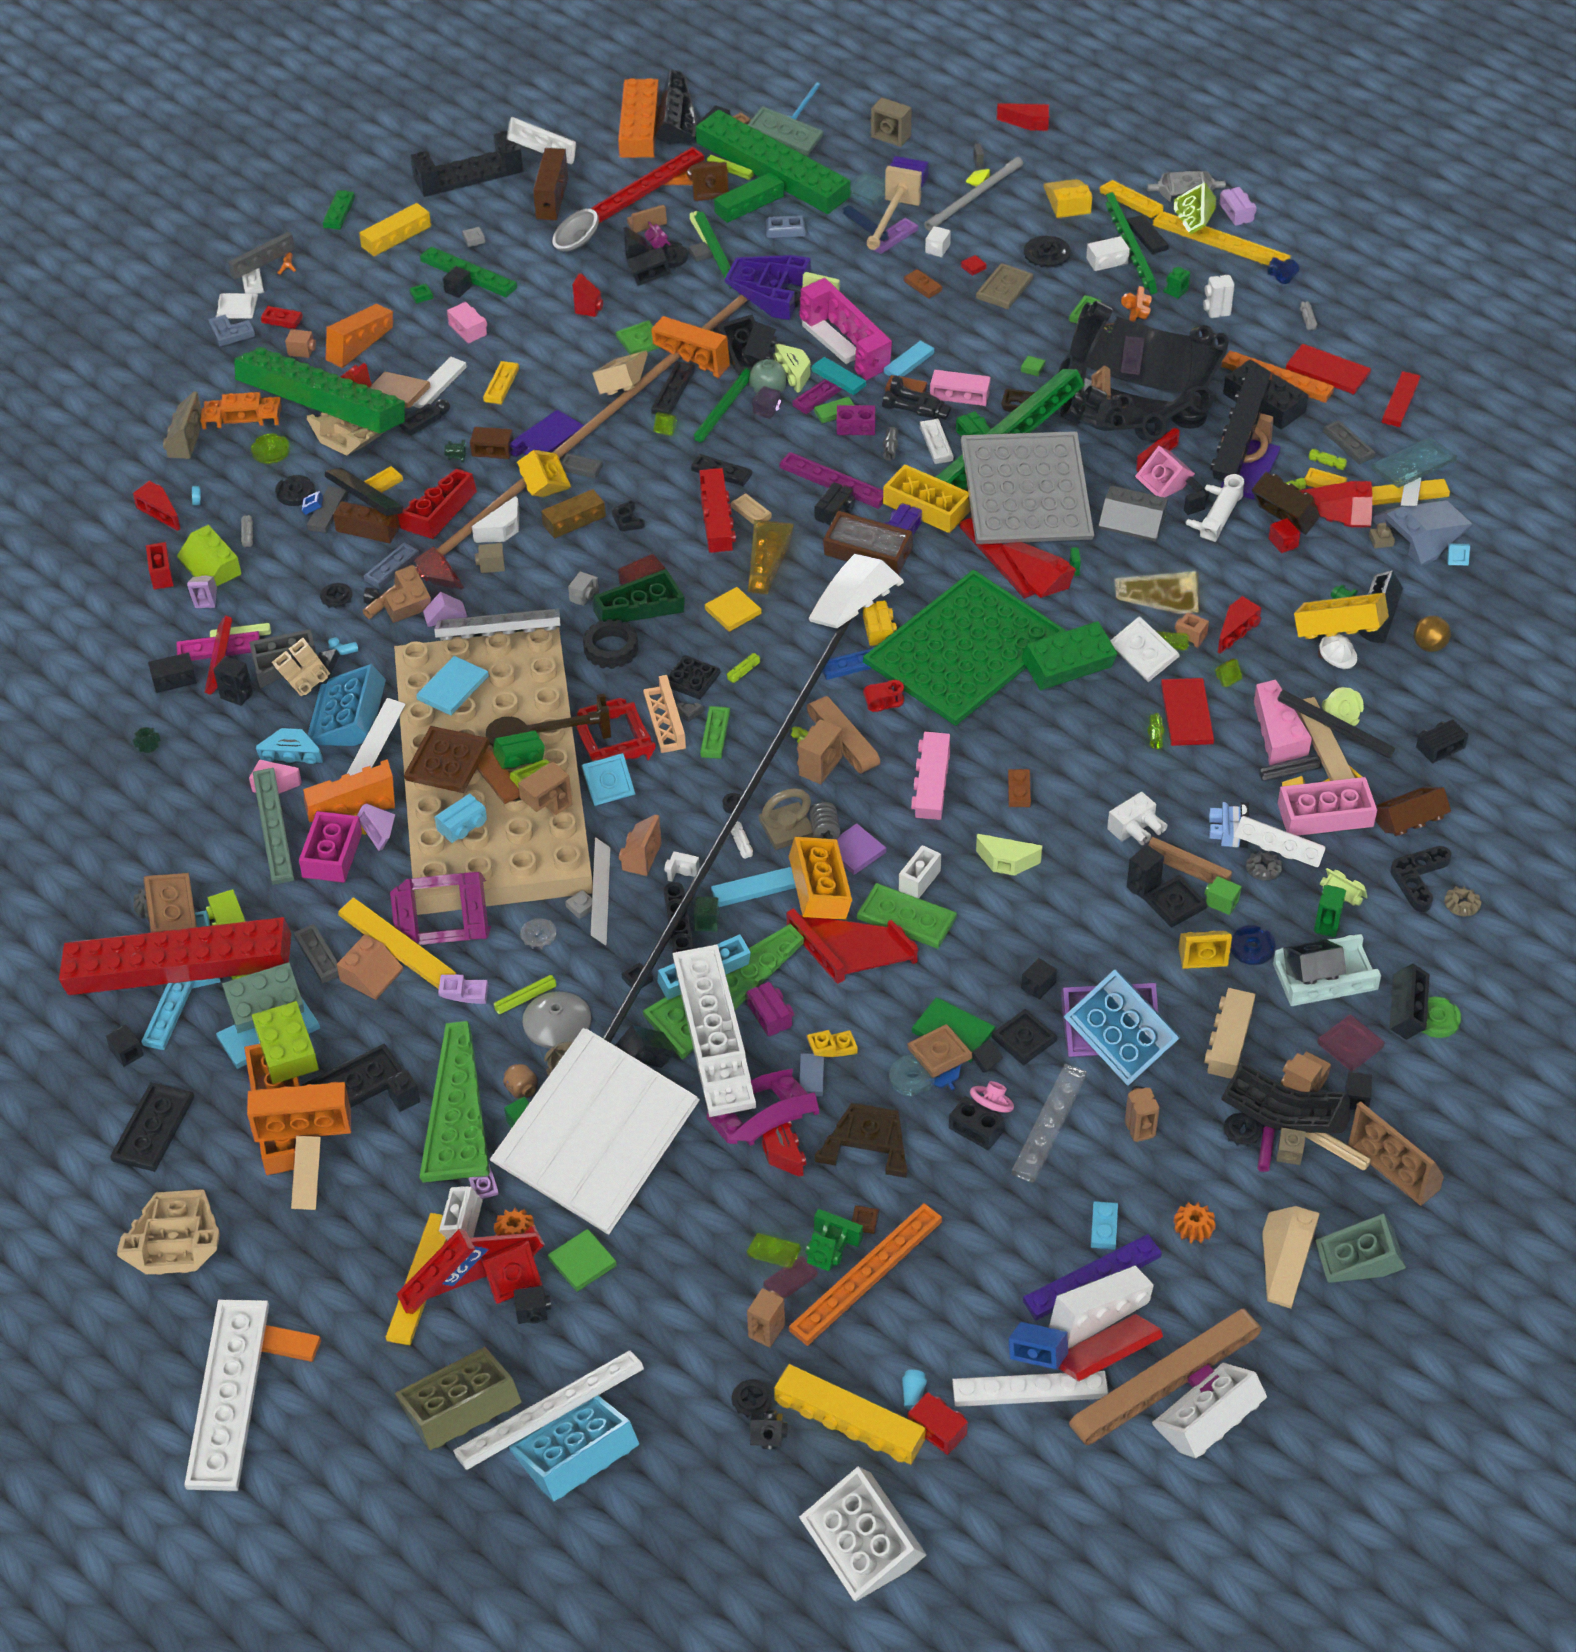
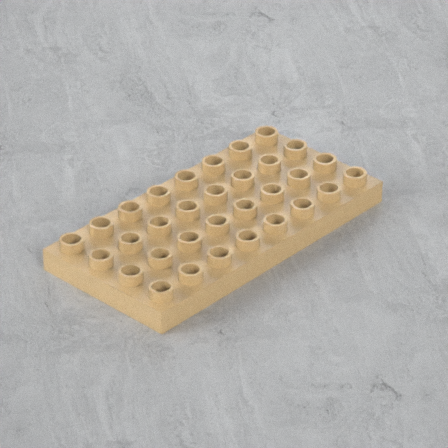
M544 627L536 628L535 632L521 631L514 634L495 632L493 636L453 637L451 640L426 643L410 642L406 645L394 646L398 700L405 703L400 714L404 773L430 726L486 737L488 725L501 717H516L524 721L526 725L571 718L559 627L555 630H544ZM453 656H456L488 671L489 677L452 715H449L417 700L416 694ZM572 727L537 733L539 739L545 745L543 760L547 759L549 762H555L570 778L573 805L556 816L546 807L535 812L520 797L504 804L477 769L464 793L405 780L412 878L481 872L486 879L483 882L486 906L574 896L581 890L587 894H592V874ZM489 745L488 747L493 752V747ZM530 763V764H525V765H520V766H518V767H516V768H506V769H507V771H508L509 773H511V772H513V771H516V770H518V769H521V768H523V767H526V766H528V765H531V763ZM470 793L485 806L487 820L481 827H476L468 832L465 838L451 843L437 831L434 817ZM459 885L414 890L417 915L462 910Z

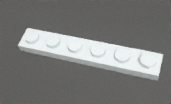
M1098 1371L1081 1381L1075 1380L1066 1373L953 1379L955 1407L1101 1399L1108 1394L1105 1371Z

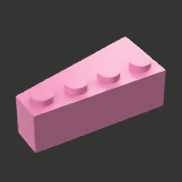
M924 732L923 740L919 739L918 752H921L922 755L921 759L917 758L916 771H919V778L915 777L914 790H917V796L912 797L911 809H915V818L941 820L946 776L948 774V760L950 759V734Z

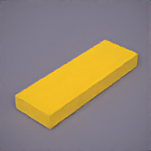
M505 361L500 362L483 396L484 402L502 405L519 370V364Z

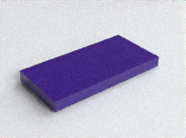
M1251 440L1246 455L1255 453L1260 448V441ZM1268 443L1267 451L1260 459L1250 463H1243L1239 474L1244 479L1243 497L1256 500L1252 493V488L1265 472L1271 473L1281 446Z

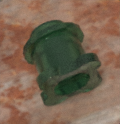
M462 439L461 443L449 441L448 445H445L444 454L448 456V460L455 458L461 459V463L465 462V440Z

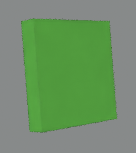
M649 320L616 332V338L630 355L646 350L650 352L660 348L653 344L651 331L653 325Z
M588 1229L548 1254L549 1261L576 1292L617 1266L616 1260Z

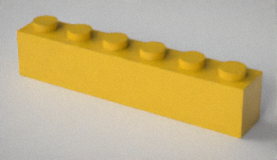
M788 1364L774 1387L775 1401L782 1407L792 1408L800 1412L807 1419L813 1418L821 1422L828 1429H836L852 1440L866 1443L875 1451H883L891 1455L898 1462H906L911 1465L925 1441V1427L793 1365Z

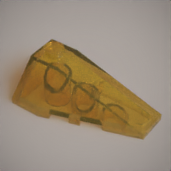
M1199 572L1115 579L1116 599L1176 614L1199 612Z

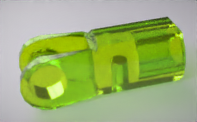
M1156 631L1174 649L1183 651L1188 648V634Z

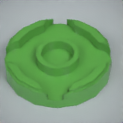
M1428 997L1427 1029L1422 1031V1033L1436 1038L1449 1037L1454 1034L1461 1022L1459 1008L1455 1004L1453 1006L1449 1003L1450 1000L1446 998Z

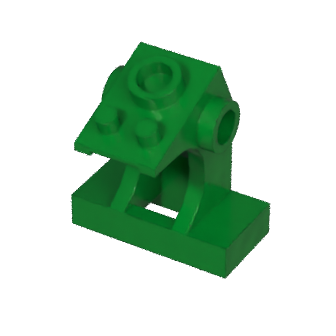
M818 1209L814 1215V1231L817 1232H813L812 1239L809 1241L805 1254L808 1255L807 1263L826 1271H830L834 1266H839L847 1243L859 1247L861 1244L863 1225Z

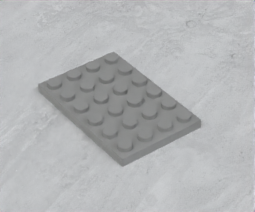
M549 609L437 620L434 629L435 638L440 637V640H451L453 636L461 635V638H472L474 634L482 633V636H493L495 632L502 631L503 634H514L515 630L523 629V632H535L536 628L544 627V630H555L557 626H560V610Z

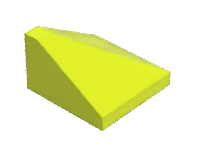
M990 170L974 171L968 177L966 183L977 187L990 177Z

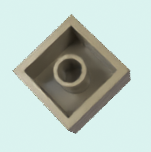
M881 97L871 108V137L902 147L911 137L912 107Z

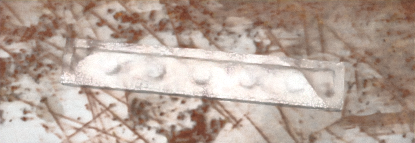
M1068 1064L1064 1065L1012 1169V1175L1033 1183L1035 1182L1086 1078L1087 1071Z

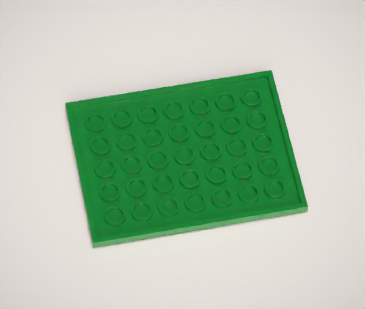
M973 569L864 655L863 662L889 681H901L905 692L954 726H957L1027 668L1021 657L1028 643L1066 632V630Z

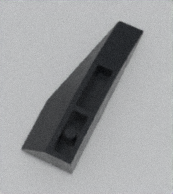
M673 69L669 70L663 89L654 136L669 145L693 140L696 129V115L686 76L680 71Z

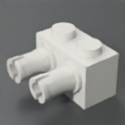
M1141 791L1109 811L1107 829L1121 842L1132 836L1141 845H1144L1151 839V834L1143 828L1149 826L1157 835H1160L1161 832L1163 833L1167 829V824L1156 816V803Z

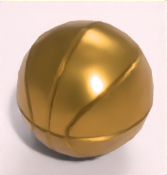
M1439 616L1424 617L1417 623L1414 629L1416 644L1427 652H1437L1443 649L1451 638L1449 624Z

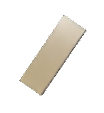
M296 1136L291 1209L316 1210L321 1137Z

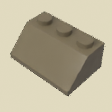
M192 392L178 405L176 413H173L172 424L168 426L167 438L163 440V448L167 451L168 458L191 459L202 428V410L197 392Z

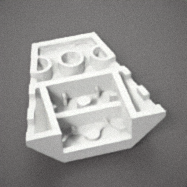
M854 554L830 582L812 611L809 620L813 623L838 628L859 614L858 609L861 607L868 608L873 604V599L880 594L884 597L890 593L889 588L895 584L900 586L904 581L882 560Z

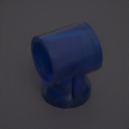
M1274 257L1268 266L1267 274L1270 276L1274 275L1281 284H1288L1299 272V265L1292 259H1286L1283 262Z

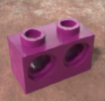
M837 405V435H875V405Z

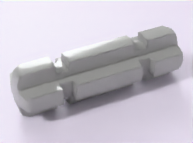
M1308 301L1302 302L1300 310L1308 330H1315L1317 322L1311 304Z
M248 515L241 518V542L243 547H251L253 545V520Z

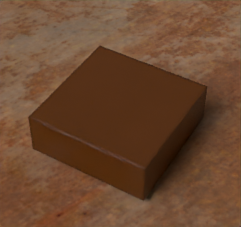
M855 1205L852 1222L863 1225V1232L875 1234L879 1209Z

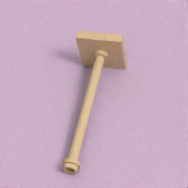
M887 166L885 200H890L891 203L874 235L867 239V247L869 249L875 250L880 246L879 239L899 202L920 205L922 172Z

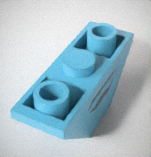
M281 728L256 746L260 760L268 762L278 760L288 763L296 761L308 764L323 763L320 749L302 729Z

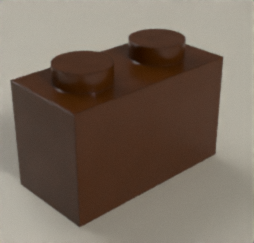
M474 427L470 440L472 456L510 459L511 450L513 449L510 447V443L513 441L512 429Z

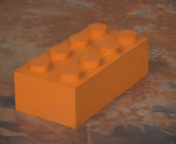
M331 1082L318 1085L308 1084L296 1087L285 1086L248 1091L247 1116L255 1142L296 1139V1136L318 1137L351 1133V1107L345 1082Z

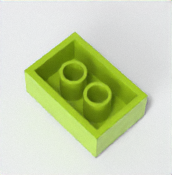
M297 1001L251 1015L273 1084L319 1070L315 1052Z

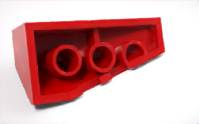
M1349 481L1299 490L1303 494L1307 492L1314 497L1319 515L1326 518V521L1333 522L1335 520L1344 523V526L1371 528L1373 500L1371 481Z
M1010 542L1002 545L1001 548L1011 563L1016 564L1018 567L1017 572L1019 575L1025 577L1027 587L1040 598L1069 589L1076 569L1068 561L1023 542Z

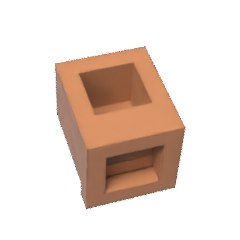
M1186 612L1183 618H1179L1176 622V636L1194 643V647L1198 648L1207 636L1209 621Z

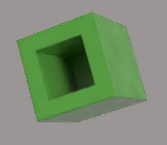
M1217 876L1214 882L1209 883L1205 889L1204 895L1207 896V906L1230 915L1240 900L1242 886Z

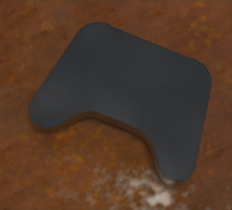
M633 501L625 502L612 509V517L620 531L638 530L645 527V521L634 517L632 514L635 510V503Z

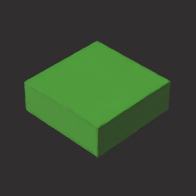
M1027 356L1021 366V372L1039 376L1045 366V360Z

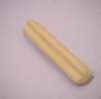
M1306 1133L1305 1135L1308 1139L1361 1170H1366L1370 1164L1371 1159L1328 1133Z

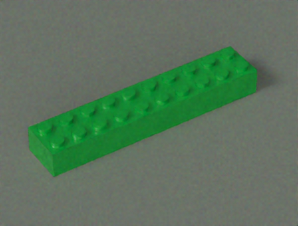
M719 109L696 126L697 144L732 163L751 169L753 174L758 177L772 172L784 182L785 192L827 215L851 197L850 180Z
M258 347L249 353H244L242 356L235 358V380L379 434L405 422V401L394 395L382 393L381 390H374L367 387V385L355 383L351 379L341 378L337 374L328 373L321 368H314L307 363L295 361L294 358L284 357L280 353L268 351L264 347Z

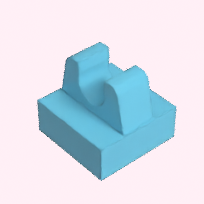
M1448 544L1447 564L1469 565L1470 545Z

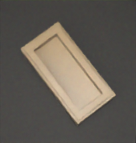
M746 493L731 502V508L756 527L772 518L770 511Z

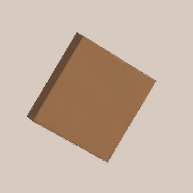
M947 1024L907 1043L908 1050L932 1078L972 1059V1052Z

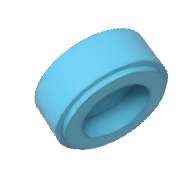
M192 486L193 505L201 504V489L199 486Z

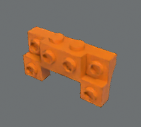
M260 392L222 394V400L204 401V408L201 411L202 429L207 428V422H217V427L222 428V419L224 424L259 422L260 426H264V419L274 418L275 425H279L280 413L282 411L281 398H261Z

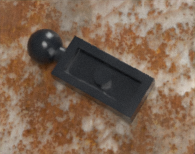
M439 399L435 403V407L427 404L406 416L405 422L399 424V427L408 434L413 435L441 419V414H446L450 410V404L445 399Z

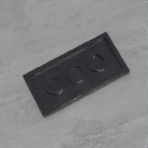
M384 1043L301 1086L345 1082L350 1107H353L387 1090L386 1079L402 1072L403 1069Z
M150 1082L110 1156L111 1161L155 1172L194 1099L193 1092Z

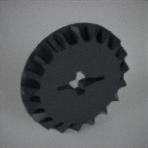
M1055 236L1035 237L1024 246L1025 259H1028L1029 263H1034V266L1040 265L1041 268L1043 266L1048 268L1050 266L1055 268L1057 265L1061 266L1063 262H1067L1071 254L1069 244Z

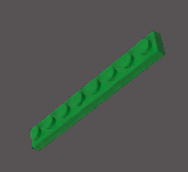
M1114 193L1106 194V209L1108 213L1111 212L1110 216L1112 222L1116 223L1115 226L1118 234H1120L1129 247V255H1132L1131 261L1134 267L1137 266L1136 271L1139 278L1142 277L1144 289L1148 288L1151 295L1157 293L1155 278Z

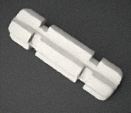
M737 821L731 833L734 836L733 838L740 850L741 856L746 859L753 856V849L749 844L745 831L742 830V824Z

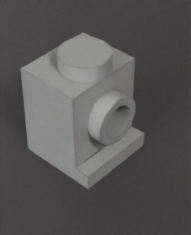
M579 572L568 586L570 601L584 606L593 597L594 593L598 594L599 592L598 577Z

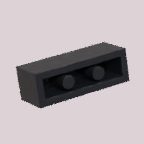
M1414 963L1393 974L1389 1029L1406 1040L1427 1029L1430 974Z

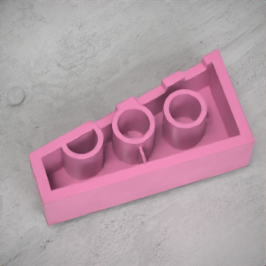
M1276 680L1256 684L1254 705L1258 721L1261 724V733L1264 736L1269 765L1308 756L1312 739L1295 710L1277 700L1282 689Z

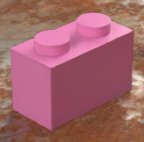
M464 302L447 310L449 325L467 343L487 335L486 319L483 316L481 317L474 307Z

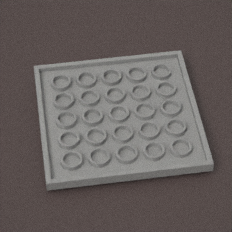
M1077 432L962 435L961 445L976 544L1093 539L1094 531Z

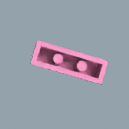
M934 370L930 384V394L943 401L986 406L990 393V377Z

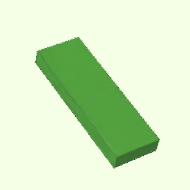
M709 706L700 752L701 757L722 759L730 708Z

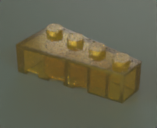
M754 520L748 592L768 594L791 543L794 524Z

